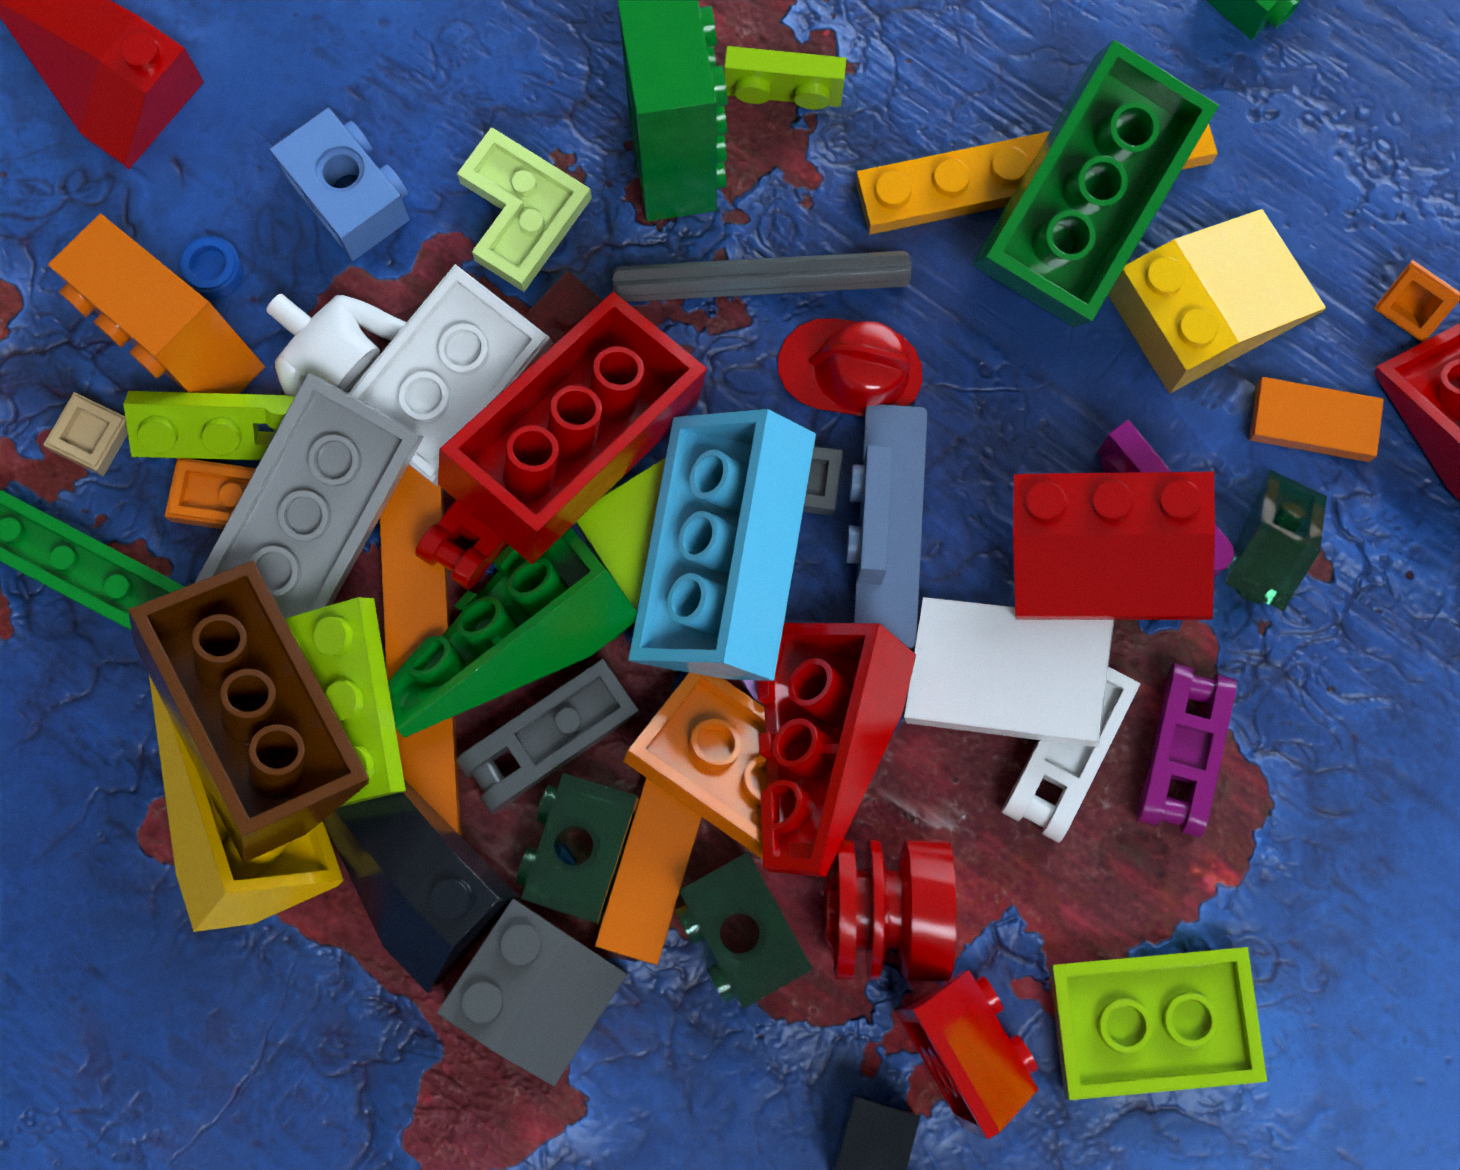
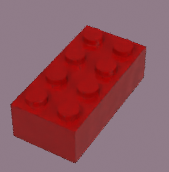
M613 291L439 449L438 485L529 563L533 564L671 431L673 417L686 416L697 406L707 368Z

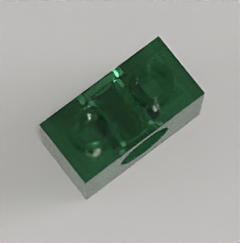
M565 773L562 774L558 788L548 785L537 814V822L545 824L538 849L527 847L517 873L516 884L525 887L521 899L527 903L601 926L639 804L638 796ZM583 831L588 833L593 839V852L591 856L580 865L572 866L563 863L558 853L560 841L570 832Z
M748 852L679 890L685 905L674 911L693 945L705 939L717 963L706 968L725 1004L737 998L740 1006L744 1009L813 970ZM745 916L755 923L759 937L756 946L746 953H734L723 945L720 931L723 924L731 917Z

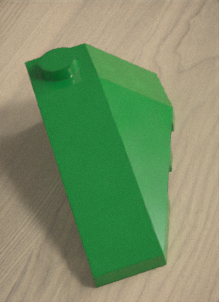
M569 528L533 564L529 563L508 545L492 562L498 569V572L478 594L467 591L457 602L455 607L461 614L443 635L426 638L388 681L395 727L404 738L586 659L607 643L616 639L625 629L636 622V609L607 569L572 528Z

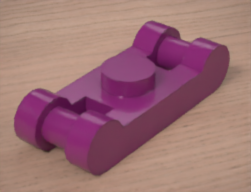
M1172 663L1164 684L1163 704L1145 785L1137 806L1136 821L1154 826L1163 821L1180 826L1181 833L1199 838L1203 836L1209 820L1235 699L1236 679L1216 674L1213 679L1194 675L1192 667ZM1188 699L1206 703L1207 711L1205 718L1185 713ZM1171 779L1191 784L1186 801L1167 796Z

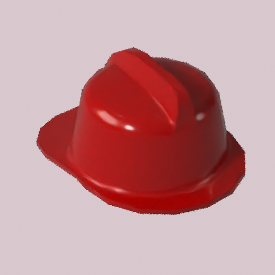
M837 318L815 319L798 326L785 339L778 354V374L785 390L799 403L818 410L865 418L867 406H876L878 404L910 406L916 400L922 385V364L915 348L901 334L880 322H856Z

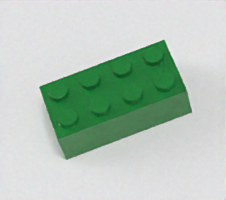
M617 0L628 114L646 221L717 211V189L727 188L724 162H727L724 135H727V122L724 106L728 105L723 67L722 65L716 66L714 47L717 46L712 7H700L698 0Z
M1114 39L1092 59L972 266L1072 327L1092 322L1219 105Z

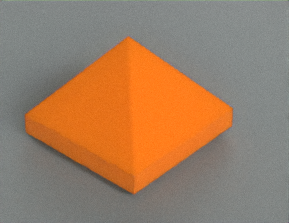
M1412 260L1373 309L1419 341L1424 342L1460 301V292Z

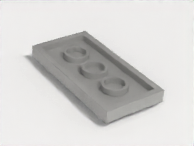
M308 373L195 583L254 560L284 618L332 605L424 436L322 378Z

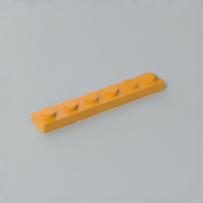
M1209 124L1182 170L1212 164L1218 152ZM1050 131L857 171L855 182L869 235L1006 207Z

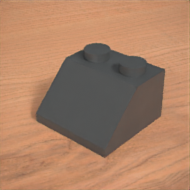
M512 899L437 1014L493 1052L550 1085L556 1086L626 978L627 973L522 903Z

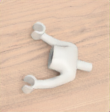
M277 295L269 303L266 311L294 335L275 360V370L285 395L296 396L308 373L314 374L339 389L348 392L380 354L379 348L367 338L360 327L392 341L407 322L373 305L345 295H336L311 318L285 295Z

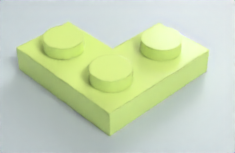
M492 127L457 173L460 184L502 210L473 249L472 254L475 262L523 292L531 284L592 199L589 187Z

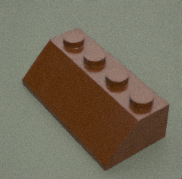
M254 560L128 609L133 643L243 863L306 835L369 784V777Z

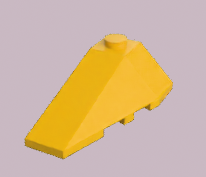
M149 675L175 872L193 932L255 924L339 886L344 879L323 821L306 835L243 863Z

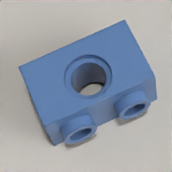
M329 107L270 148L283 176L352 262L410 221L402 198L408 195V191L400 178L388 164L379 169L367 155L373 149L358 126L352 120L343 125ZM343 176H358L357 180L349 187H333L335 182Z

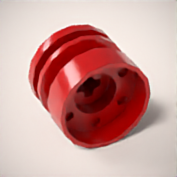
M852 839L843 840L825 877L824 938L832 957L835 980H852L856 949L865 950L868 980H879L884 966L886 950H898L900 968L905 981L950 980L955 960L957 904L954 857L951 843L948 840L905 839L899 855L898 869H886L884 852L879 839H868L865 869H856L854 841Z

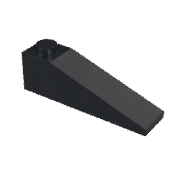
M404 779L405 792L341 806L323 821L382 946L427 993H431L498 922L512 899L518 900L520 896Z

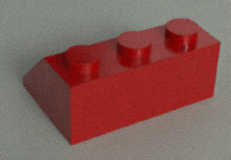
M1214 471L1014 474L1013 551L1016 620H1212L1215 555Z

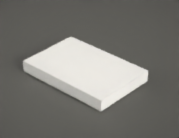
M455 264L348 394L424 436L409 465L437 486L439 449L546 353L553 342L548 335Z
M923 597L914 652L916 658L904 715L905 721L908 724L1098 747L1114 620H1016L1015 607Z

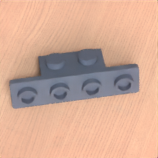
M878 404L866 407L862 465L852 464L850 502L860 503L859 526L849 525L846 547V563L857 564L853 623H880L912 650L916 645L927 410L923 407Z

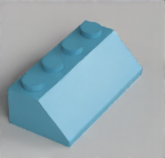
M769 409L673 417L629 661L722 679L774 681L816 433Z

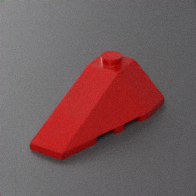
M0 0L1 20L83 138L128 170L204 83L183 46L137 14L111 0Z
M784 623L774 681L757 680L758 701L764 704L765 733L759 734V754L766 758L767 787L761 793L763 868L769 872L816 877L827 876L903 714L916 654L880 623Z

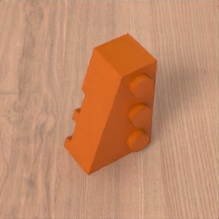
M101 213L47 264L66 283L58 291L59 294L85 318L95 311L99 316L93 323L120 348L127 342L131 343L134 347L128 353L156 379L164 373L184 392L240 394L265 368L264 364L208 300Z

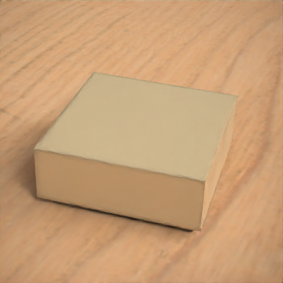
M74 392L43 445L51 452L104 477L128 435L125 416Z

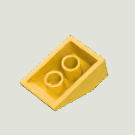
M1263 209L1176 238L1126 264L1108 294L1169 394L1322 313L1326 308Z

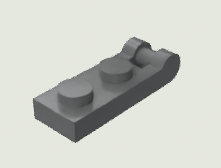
M602 659L469 748L456 759V763L466 778L474 777L484 792L480 797L481 801L490 814H495L512 804L533 786L640 715L639 710L604 659ZM510 750L521 768L505 778L494 761Z

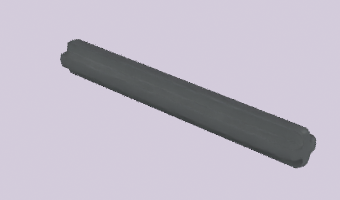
M887 251L618 266L613 270L612 281L613 291L626 302L905 287L910 283L912 267L908 252Z

